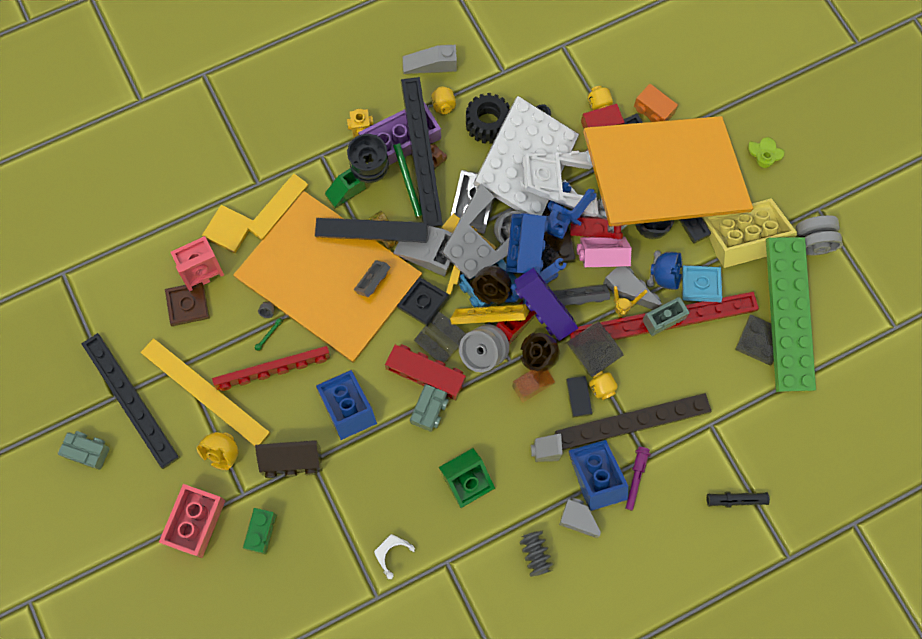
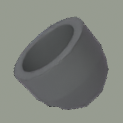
M263 302L259 307L258 313L264 318H271L275 307L271 302Z

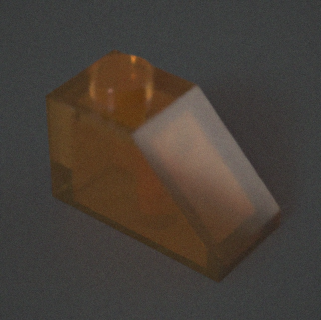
M532 370L514 380L512 387L523 403L553 385L555 381L548 370L544 372Z

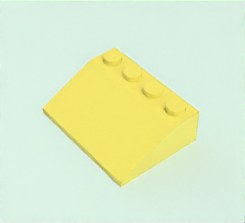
M772 198L752 203L753 210L751 212L702 217L711 232L709 238L715 254L724 268L767 257V238L796 237V230Z

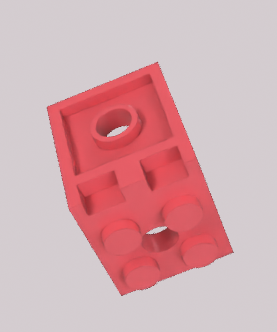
M205 236L170 252L177 265L178 273L189 292L193 290L192 286L201 282L203 285L209 283V278L218 274L221 277L224 276Z

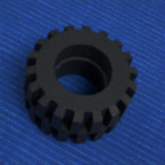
M487 93L486 96L480 94L479 98L474 97L473 102L470 101L466 108V129L469 131V135L471 137L475 136L476 141L482 140L484 144H486V141H489V144H493L510 110L508 102L505 103L503 97L499 98L497 94L492 96L491 93ZM484 114H492L498 120L493 123H484L479 117Z

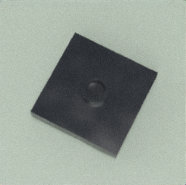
M419 277L397 307L428 327L450 296L448 293Z

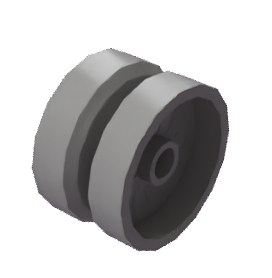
M835 216L812 217L803 220L796 226L797 236L805 237L806 255L826 254L836 251L843 246L842 236L838 233L840 230L839 221Z
M487 324L468 332L461 339L459 345V354L462 362L469 369L482 373L502 363L507 358L509 352V341L506 334L500 328Z

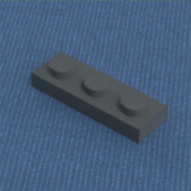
M606 284L553 291L564 306L610 300V292Z

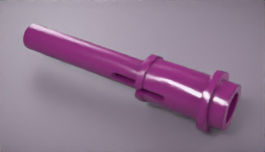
M638 447V450H635L636 458L632 468L634 475L625 507L629 511L634 509L642 473H645L648 457L651 456L649 453L650 449L645 447Z

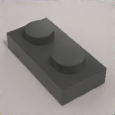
M375 260L354 288V291L359 295L369 297L374 293L377 285L385 278L391 267L385 262Z

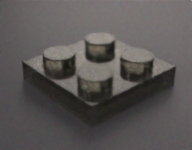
M750 315L735 350L771 366L774 362L771 323Z

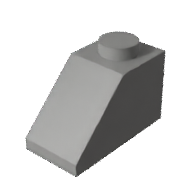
M561 434L535 439L534 445H531V457L535 456V462L560 460L562 456Z
M568 499L559 525L598 538L601 532L588 506L583 505L584 502L579 499Z

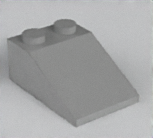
M461 170L451 215L454 213L461 218L468 203L477 190V186L473 183L478 173ZM495 197L469 224L478 229V233L485 234Z

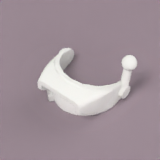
M393 534L374 551L388 579H392L394 576L385 566L384 560L388 550L396 545H404L413 553L415 552V547Z

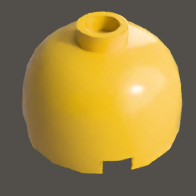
M210 433L201 440L196 448L203 460L208 458L213 461L210 464L211 466L225 471L233 466L238 456L237 444L229 433Z

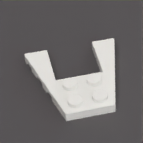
M588 150L586 152L571 151L570 153L563 154L562 152H555L548 155L546 153L525 154L522 158L526 191L566 207L575 208L584 195L563 192L560 165L590 170L593 165ZM597 197L587 206L583 212L584 214L596 217L599 214Z

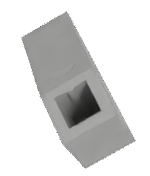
M628 266L617 267L605 277L603 284H606L613 294L614 286H617L619 298H626L632 301L641 292L647 290L648 292L636 304L652 310L662 305L658 295L651 293L647 289L645 282L641 279L638 280L634 276L632 269Z

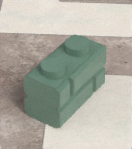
M678 297L646 313L643 323L650 335L654 336L685 320L689 315V311L682 299Z
M425 384L410 418V423L430 432L433 431L434 427L438 428L442 418L439 417L441 409L445 411L449 399H446L447 393Z
M76 431L75 434L68 432L58 455L100 470L110 450L108 446L104 445L106 441L96 437L93 440L87 439V435Z

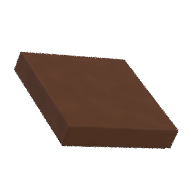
M202 282L192 286L193 290L190 292L186 285L165 289L171 326L210 319L205 287Z

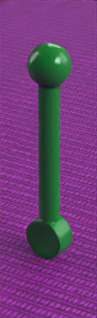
M281 318L276 320L275 325L260 343L255 345V350L260 351L265 341L282 324L283 320Z

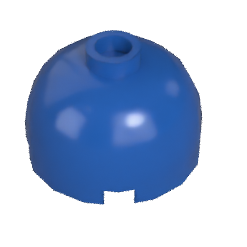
M663 253L656 259L655 264L651 265V275H654L656 283L662 288L669 290L679 289L682 274H680V268H682L681 253Z

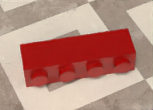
M402 344L400 346L394 345L385 363L386 370L419 385L425 386L427 384L447 393L448 398L455 401L466 380V375H463V371L457 368L452 370L445 367V363L439 360L434 362L428 359L427 355L421 352L416 354L409 347Z

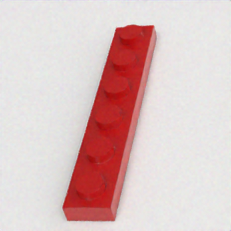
M324 346L212 378L216 390L226 391L231 389V386L237 384L243 386L251 383V380H265L270 375L276 373L282 375L288 373L290 369H303L311 363H324L330 358L328 347Z

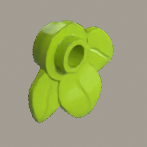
M770 137L763 138L760 143L750 141L748 144L750 154L756 157L757 164L760 167L768 168L775 161L781 160L784 157V150L776 148V142Z

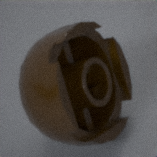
M487 266L479 270L472 282L474 295L487 304H491V302L501 304L506 301L511 292L512 282L510 276L504 269L498 266Z
M540 332L528 335L520 349L523 350L522 356H520L523 365L529 370L539 372L550 370L556 365L560 355L556 340L548 334Z

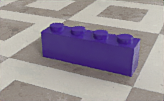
M534 267L514 280L517 286L515 289L517 295L521 299H526L525 303L529 310L537 313V319L541 324L545 323L547 325L546 329L551 336L555 335L560 341L578 329L573 316Z

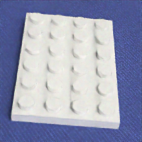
M517 96L473 184L478 187L482 183L495 198L517 211L542 216L549 199L525 190L522 158L525 154L546 153L547 155L554 154L555 152H562V154L570 153L579 134ZM560 165L561 172L565 165Z

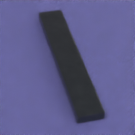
M316 218L315 237L427 243L428 223Z

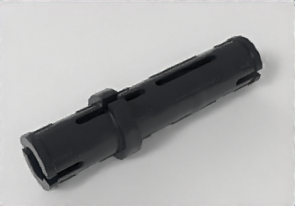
M724 492V494L709 493L707 494L706 501L708 507L725 506L726 508H731V506L769 505L770 498L767 492Z

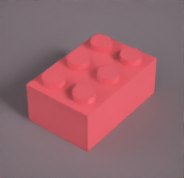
M183 484L159 543L203 558L226 500L217 495Z

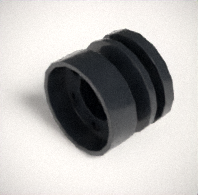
M368 133L361 134L350 142L347 155L354 177L365 183H375L383 179L389 169L387 147L384 141L377 135Z

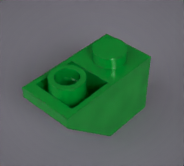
M351 168L337 176L325 192V195L334 208H337L365 190V182L356 179L351 172Z

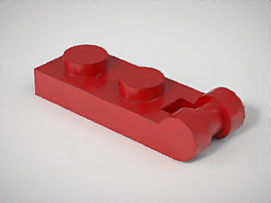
M580 216L577 220L582 222L581 226L571 223L570 236L623 238V232H621V226L623 225L614 226V231H609L608 220L605 217Z

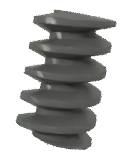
M536 531L521 536L524 539L520 541V545H526L522 552L529 553L524 559L525 561H531L527 568L534 569L529 574L530 577L553 571L549 570V568L554 564L546 562L551 555L544 554L548 547L541 546L546 541V539L539 538L543 531Z

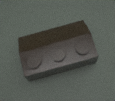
M317 440L255 445L259 473L265 475V478H276L277 474L293 477L297 476V473L304 472L305 475H316L318 471H322L321 447Z

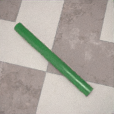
M399 143L393 145L415 217L421 215V209Z

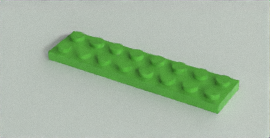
M805 237L767 238L766 253L776 392L815 391L816 382Z

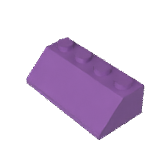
M424 102L430 144L441 139V128ZM405 109L358 132L359 135L368 133L377 135L384 141L387 147L389 165L398 161L393 145L400 143L404 157L412 154Z

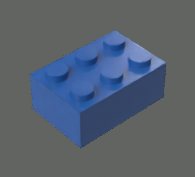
M525 213L512 214L506 272L526 273L534 267L540 274L543 268L541 257L545 249L544 232H546L548 225L546 216Z

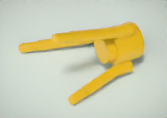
M614 286L615 311L619 318L628 314L631 307L645 296L648 291L644 290L634 300L629 301L626 298H619L618 288Z

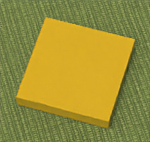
M220 205L202 236L236 253L249 232L247 227L253 220Z

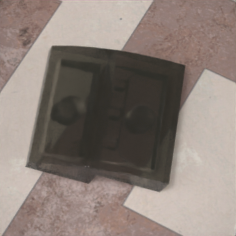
M439 311L429 326H425L414 341L436 360L446 363L459 349L461 339L467 333L456 324H451V320Z

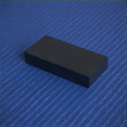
M586 376L566 379L572 418L592 415Z

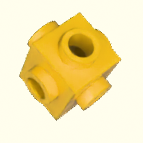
M368 109L350 111V119H347L348 130H352L353 138L359 136L358 132L374 125L373 117L368 115Z

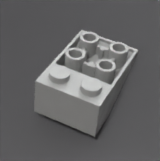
M428 226L427 243L398 242L393 254L445 277L451 261L442 253V250L452 233L444 229Z

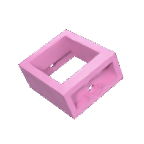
M580 237V244H577V255H579V260L583 262L584 267L631 266V246L626 237L622 239Z

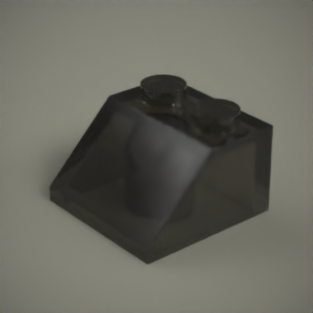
M599 321L566 342L586 373L591 377L624 356L614 339Z

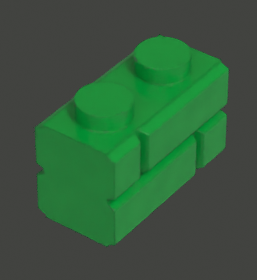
M258 508L253 509L243 549L266 555L274 528L273 524L277 517L274 512Z

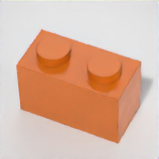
M649 84L636 98L634 107L640 114L647 116L651 122L668 121L675 114L678 104Z

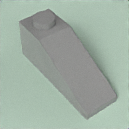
M438 45L403 56L404 74L457 72L456 45Z

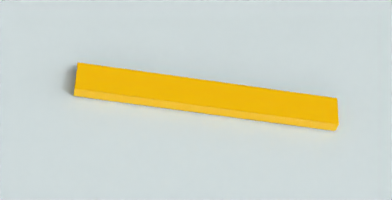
M154 338L140 352L254 446L262 444L271 434Z

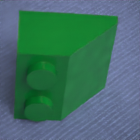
M474 448L439 467L460 508L495 489L483 460Z

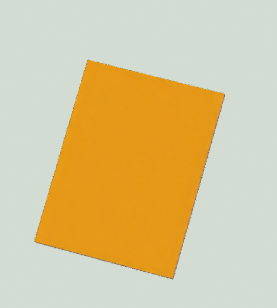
M722 116L584 128L585 140L609 227L746 213L753 210Z
M303 191L233 276L354 363L395 311L399 302L418 278L422 276V273L375 240L315 237L316 218H344ZM375 260L387 263L391 268L388 270L385 278L379 282L374 293L366 297L354 291V288Z

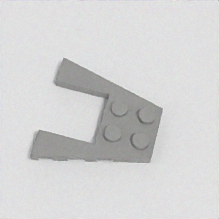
M482 183L477 187L474 196L468 203L464 214L461 216L459 223L442 250V253L468 279L474 277L479 270L493 265L508 254L509 237L494 250L469 225L494 199V196Z

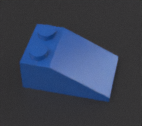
M352 370L316 385L341 440L377 424L373 410Z
M606 440L569 450L583 497L590 511L628 500L629 486Z

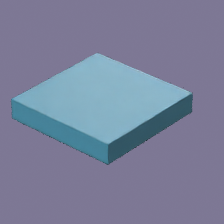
M683 265V300L721 302V267Z

